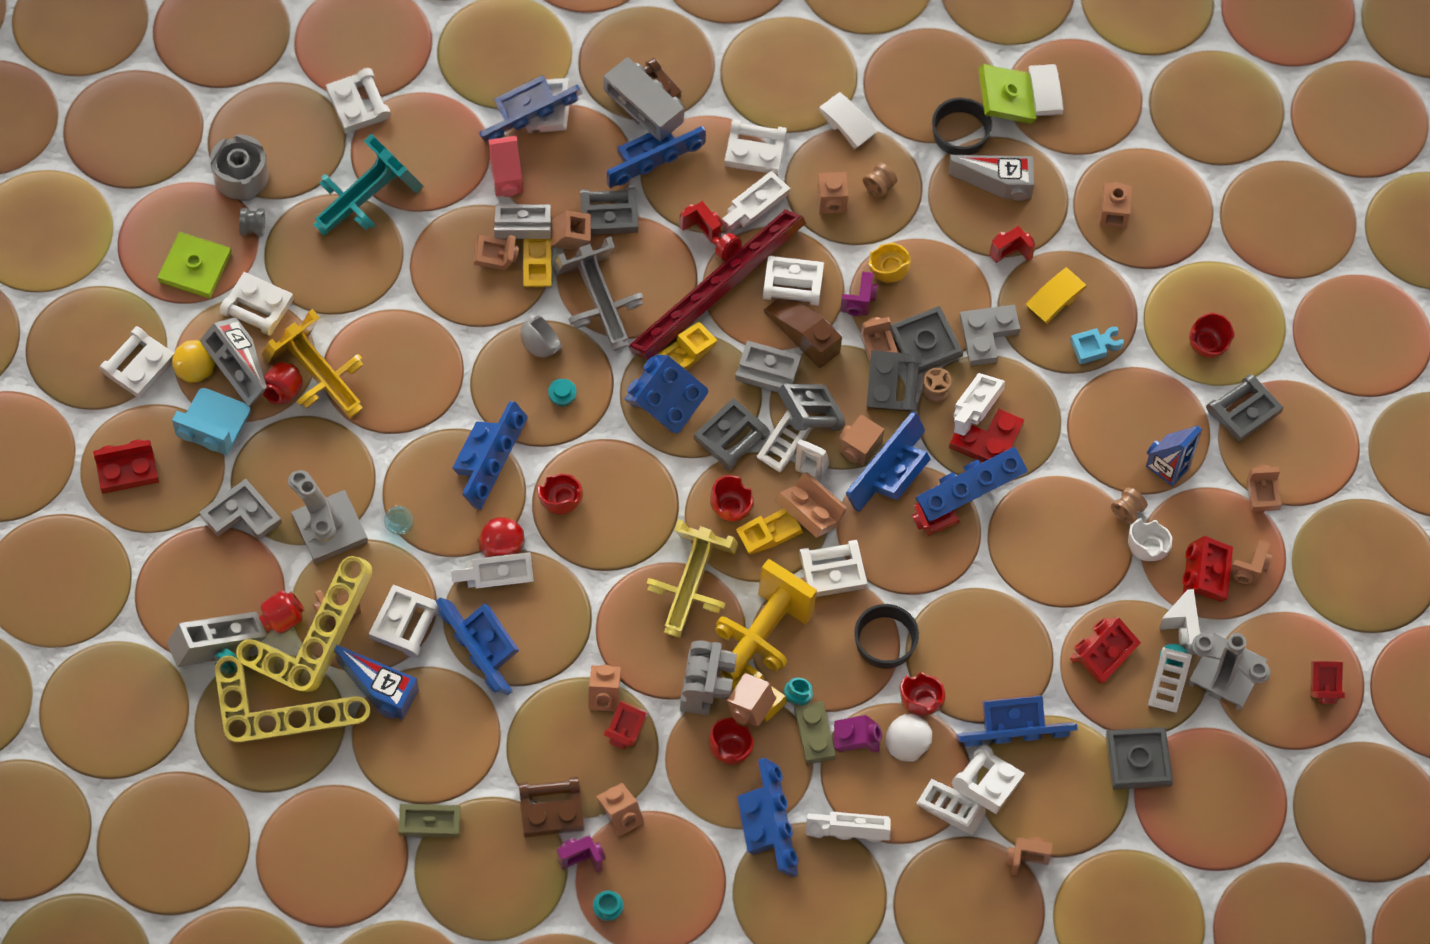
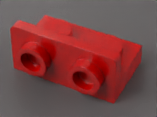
M133 440L129 444L120 446L108 445L100 450L93 451L102 494L159 483L150 440Z
M1205 535L1190 543L1185 552L1186 567L1182 578V595L1188 589H1194V594L1198 593L1219 602L1228 599L1233 547Z
M1119 617L1103 618L1098 621L1092 628L1094 632L1091 636L1078 642L1074 647L1075 653L1069 658L1073 663L1081 662L1098 683H1104L1141 644Z

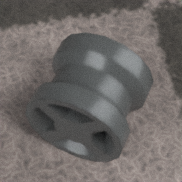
M241 208L239 218L241 236H247L249 233L264 236V209L258 208L256 211H249L248 208Z

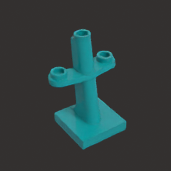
M372 134L364 142L376 153L377 159L373 166L345 192L326 174L321 176L322 180L319 184L330 195L334 191L339 195L333 203L315 218L317 221L313 225L324 236L354 211L358 215L355 220L365 230L369 227L374 228L376 224L359 207L396 176L403 180L416 194L424 187Z

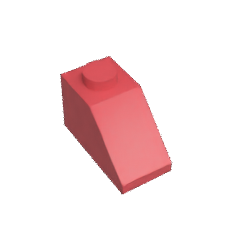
M512 136L489 140L491 173L496 197H511L523 193L517 137Z

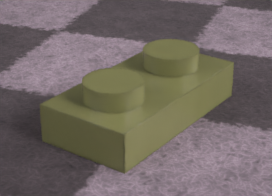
M824 701L794 706L806 765L835 760L836 755Z
M400 804L398 834L401 837L459 838L461 806Z

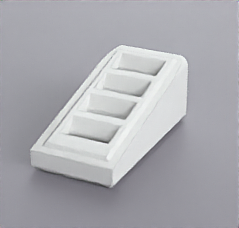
M788 410L756 457L779 473L783 471L797 452L799 440L805 441L812 428L799 430L798 435L788 430V425L792 426V416ZM782 433L794 440L793 443L790 444L780 437ZM778 442L788 449L787 452L784 453L779 450L774 444ZM772 451L782 458L781 461L777 462L767 455L768 452Z
M800 439L797 443L795 470L802 474L808 472L816 480L821 481L829 467L827 452L818 446Z
M1162 648L1148 702L1149 706L1177 713L1192 655ZM1169 658L1183 662L1182 668L1165 664L1166 659ZM1163 670L1178 673L1180 677L1175 679L1162 675ZM1160 681L1177 685L1176 691L1159 687ZM1157 693L1174 697L1173 703L1157 699Z
M933 779L930 780L917 802V806L970 835L974 834L986 813V809L982 805L957 790ZM938 791L941 795L934 805L931 801ZM949 797L951 801L946 809H943L942 807ZM961 804L962 807L960 808L957 815L954 814V811L956 810L957 806Z

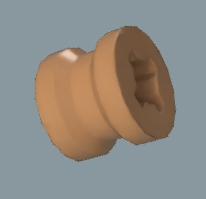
M878 163L873 168L872 173H868L863 177V184L866 189L878 198H882L887 193V188L893 187L898 181L894 171L884 163Z
M942 368L928 370L925 373L922 385L924 398L932 403L945 401L950 394L952 384L950 374Z
M1127 487L1121 493V498L1111 504V509L1120 520L1127 524H1133L1137 520V514L1143 512L1148 504L1138 491Z

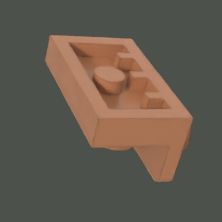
M808 472L801 475L795 486L780 492L775 500L816 538L834 530L847 510V507Z

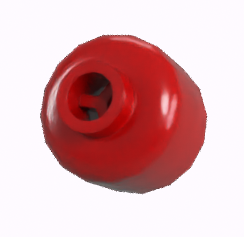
M285 362L274 364L264 375L267 389L263 392V395L273 404H287L291 402L303 386V378L299 369L293 364Z
M280 590L261 603L263 615L259 619L267 631L274 629L277 633L284 634L302 621V612L305 610L292 591L287 593Z

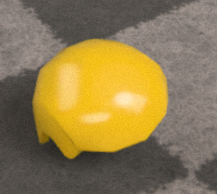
M891 242L882 244L870 252L868 266L878 281L894 283L907 275L910 269L911 258L909 252L903 246Z
M198 340L186 341L180 345L172 358V367L176 375L187 383H198L213 374L216 363Z

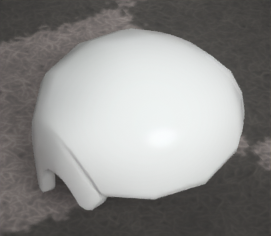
M1139 518L1130 525L1128 545L1132 554L1138 559L1158 561L1167 557L1171 552L1173 538L1169 530L1160 525L1157 520L1144 523L1142 518Z
M903 714L896 718L889 726L885 740V746L892 756L900 761L910 762L918 760L922 754L928 751L932 743V730L927 721L915 714Z

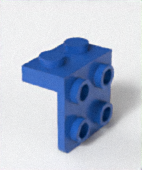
M657 354L646 362L643 368L645 371L641 377L635 379L627 389L628 394L624 400L631 406L644 409L672 433H679L707 396L708 388L671 357Z

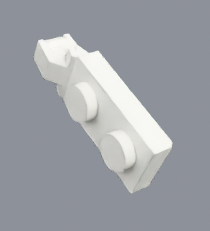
M770 171L732 201L731 206L727 209L729 214L722 218L723 226L721 227L727 233H732L740 225L744 228L751 225L790 194L791 188Z
M977 374L955 404L954 433L965 435L970 430L972 423L977 425L983 420L1004 391L1005 381L984 374Z
M530 552L472 559V561H465L466 568L451 570L452 582L467 581L468 588L534 582Z
M830 812V815L808 814L806 835L817 838L830 835L843 840H848L852 837L865 838L870 842L889 841L890 818L887 816Z

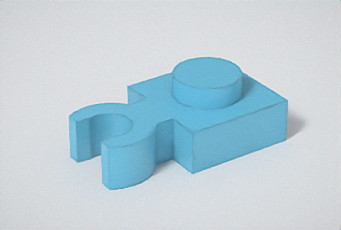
M1110 327L1102 335H1100L1097 328L1072 335L1070 343L1079 364L1106 357L1107 349L1111 351L1120 350L1124 344L1123 339L1113 341L1110 338L1118 334V327Z

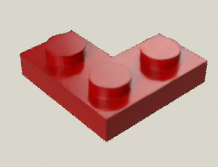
M998 408L987 431L971 425L970 430L965 435L954 433L949 448L980 462H985L1013 447L1025 419Z

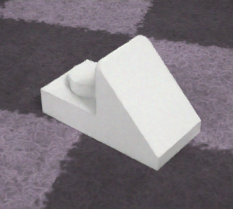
M1188 589L1164 615L1159 627L1160 630L1179 629V643L1185 646L1190 655H1197L1192 649V641L1200 634L1194 589Z

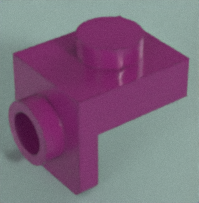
M862 271L859 296L842 294L841 312L851 316H868L870 300H876L878 285L872 283L873 273Z
M862 715L834 721L835 750L845 752L867 748L873 753L879 752L882 731L879 724L870 717Z
M590 835L579 840L575 838L567 840L557 849V860L562 870L589 858L597 873L603 870L602 860L606 859L604 851L599 842L594 844Z

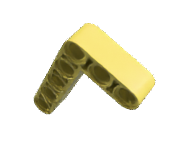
M355 556L347 557L341 562L296 658L264 642L248 639L242 641L237 647L236 654L238 660L243 665L295 690L303 692L317 690L335 655L334 649L340 644L371 579L372 567L370 563ZM359 563L361 574L356 578H352L350 574L351 567ZM347 590L349 595L348 601L344 605H340L338 603V595L341 591ZM334 617L336 626L333 631L327 632L325 622L328 618ZM321 644L323 654L320 658L315 659L312 650L315 645ZM256 646L259 654L254 661H251L248 657V652L251 647ZM282 658L285 666L282 672L277 674L274 670V663L277 659ZM307 670L310 674V682L302 686L300 675Z
M233 656L222 657L216 663L215 675L225 736L235 743L364 723L370 716L371 709L369 703L364 698L356 696L250 713L242 663ZM226 662H234L237 665V673L232 678H225L221 673V668ZM232 691H237L242 696L241 704L235 708L228 707L225 702L227 694ZM354 702H360L366 708L364 716L359 719L352 718L348 713L350 705ZM332 707L335 710L336 717L331 723L320 721L319 712L322 708ZM301 711L305 714L306 722L302 727L294 728L290 725L289 718L293 712ZM265 716H272L276 720V727L270 733H265L260 729V721ZM243 721L245 723L246 732L242 737L237 738L231 735L230 726L233 722Z

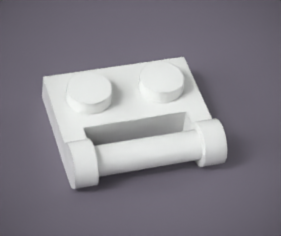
M370 68L362 69L356 75L326 85L327 93L345 134L384 121L391 116L388 106L384 105L373 81L375 76ZM361 86L365 87L374 107V110L368 113L357 90Z
M732 120L724 166L763 173L772 171L778 175L787 128L778 127V129L741 124L740 120ZM739 134L773 139L776 140V143L773 145L738 138Z
M769 256L763 299L780 298L810 302V305L819 306L824 262ZM773 284H776V285H785V286H793V287H802V288H811L812 291H809V290H800V289H791V288H783V287H774Z
M244 272L228 298L223 300L219 313L226 317L230 315L261 329L262 333L271 336L293 302L294 296L286 290ZM241 303L269 317L266 319L238 307L237 304Z
M136 326L130 332L131 336L109 361L105 360L99 366V369L109 379L140 399L172 363L174 352ZM139 344L144 346L141 352L122 372L117 370L119 365Z
M857 540L848 541L845 545L810 551L809 548L799 549L806 583L817 589L816 597L867 589V580ZM850 556L851 558L850 560L814 566L812 564L814 561Z
M392 585L369 632V639L400 650L410 657L417 658L421 651L420 644L434 615H438L440 608L435 600ZM416 608L423 609L424 611L410 640L403 639L402 636Z
M981 745L974 752V758L962 773H958L952 780V785L961 794L997 814L1022 781L1025 773L995 756L990 747ZM984 766L990 771L977 786L972 783V779L980 768Z

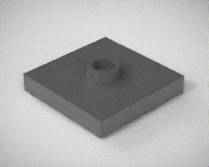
M940 306L890 325V331L899 353L922 355V364L918 366V374L963 357V351Z
M1166 727L1106 731L1112 790L1172 786L1173 779Z

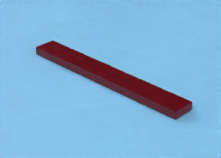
M785 209L629 344L628 347L631 353L647 361L659 353L806 224L804 217Z

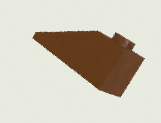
M778 298L764 309L766 315L819 369L841 352L842 336L822 316L800 302Z

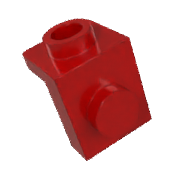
M704 201L696 205L691 204L680 213L679 227L682 231L697 224L711 244L714 236L721 237L722 220L716 212H711Z
M1018 225L1007 233L1001 232L993 238L989 256L997 263L1019 250L1024 258L1029 261L1033 258L1035 242L1032 236L1027 232L1025 233Z
M914 504L917 512L912 514L918 530L924 529L928 536L960 523L955 510L928 522L920 504Z
M1311 661V696L1319 698V703L1337 704V698L1344 699L1345 692L1342 691L1343 662Z
M620 701L609 729H605L603 735L610 738V744L621 749H625L626 746H635L649 712Z

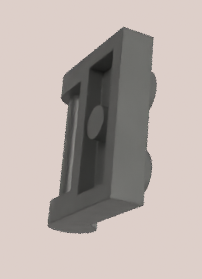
M627 187V190L589 192V189H580L581 211L585 214H591V235L638 232L636 187ZM628 201V203L590 205V203Z
M871 350L866 408L917 412L918 402H915L918 366L922 364V355ZM899 363H907L904 401H896Z
M1252 374L1243 378V383L1218 400H1212L1206 405L1208 413L1213 418H1217L1239 443L1281 414L1284 408ZM1248 392L1255 394L1228 413L1225 408Z
M783 384L777 391L792 416V426L795 430L830 428L832 431H841L844 429L845 418L826 385ZM807 413H826L827 416H808Z
M733 398L694 434V440L713 455L727 471H731L737 466L736 462L760 439L765 440L770 435V430ZM746 427H750L753 430L730 453L724 450Z

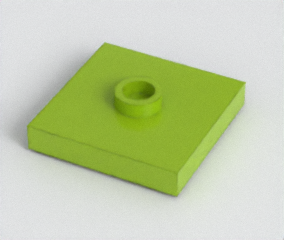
M982 64L978 68L985 115L1032 124L1036 120L1030 73Z
M179 232L157 277L158 282L211 299L232 254V250L230 247Z

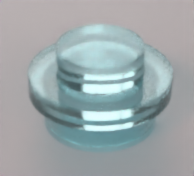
M392 507L385 514V527L393 534H404L412 528L413 515L405 507Z

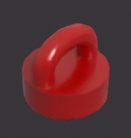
M727 233L722 238L718 236L712 238V243L716 245L715 254L723 261L729 259L742 245L741 239L732 233Z

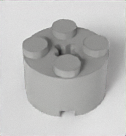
M235 135V138L228 140L225 138L214 146L210 160L216 188L225 196L233 199L253 200L265 188L269 179L266 154L260 142L247 135Z

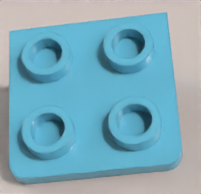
M201 388L198 390L186 414L176 411L172 423L176 436L228 456L251 413L250 406L210 389Z

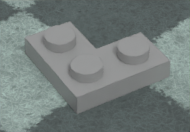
M1015 305L962 311L959 315L970 366L997 363L998 354L994 338L1018 335L1020 333Z
M244 479L199 512L201 518L218 537L241 520L258 540L282 524L278 514L247 479Z

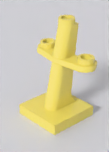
M678 519L675 532L681 538L693 541L679 586L675 587L648 578L646 584L649 585L647 590L662 596H664L665 591L676 594L665 623L664 633L680 638L694 600L704 603L703 609L719 614L720 609H724L726 603L696 593L712 549L716 548L735 555L738 542L729 535L727 539L717 537L712 530L701 526L699 530L690 528L684 521Z

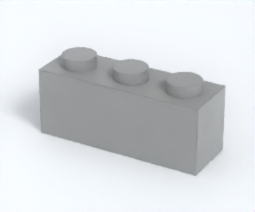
M627 57L604 75V91L659 141H662L684 123V106L677 97L669 95L658 80L650 78L639 63H634Z

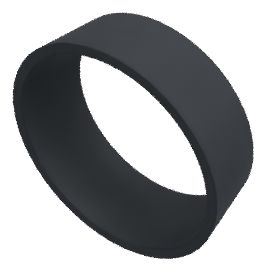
M969 98L949 99L938 106L933 114L932 127L934 139L937 145L950 155H973L984 147L991 133V116L985 115L984 106ZM957 112L967 113L976 117L982 123L985 137L977 144L971 146H955L940 137L936 130L937 125L941 119L949 114Z
M879 604L870 607L860 615L855 625L854 636L858 652L866 662L878 668L889 669L902 665L910 658L919 640V629L913 616L905 609L892 604ZM877 618L895 619L908 629L912 639L911 650L903 657L895 660L874 658L866 653L859 643L862 629L870 621Z

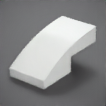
M1056 65L1029 66L1028 73H1030L1036 116L1063 114L1062 95Z
M840 92L818 108L834 130L838 128L854 149L878 132L866 116Z

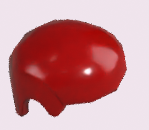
M1211 312L1199 317L1192 325L1189 333L1190 345L1200 356L1213 359L1223 355L1228 350L1235 333L1231 322L1225 316Z
M561 473L555 476H547L545 483L542 486H537L541 505L549 513L556 515L569 514L576 509L583 498L581 483L573 475Z
M725 475L714 483L710 494V505L713 511L725 521H740L747 517L753 508L752 489L746 488L742 484L740 477Z
M505 517L491 519L484 525L478 538L479 550L485 557L519 554L525 542L524 530L520 524L513 519Z
M920 672L912 678L906 675L900 684L901 702L909 713L927 716L939 711L944 705L946 698L944 685L936 677Z
M733 717L719 719L712 725L708 744L710 752L717 760L728 765H738L745 762L752 755L754 739L749 732L748 726H741L736 723Z

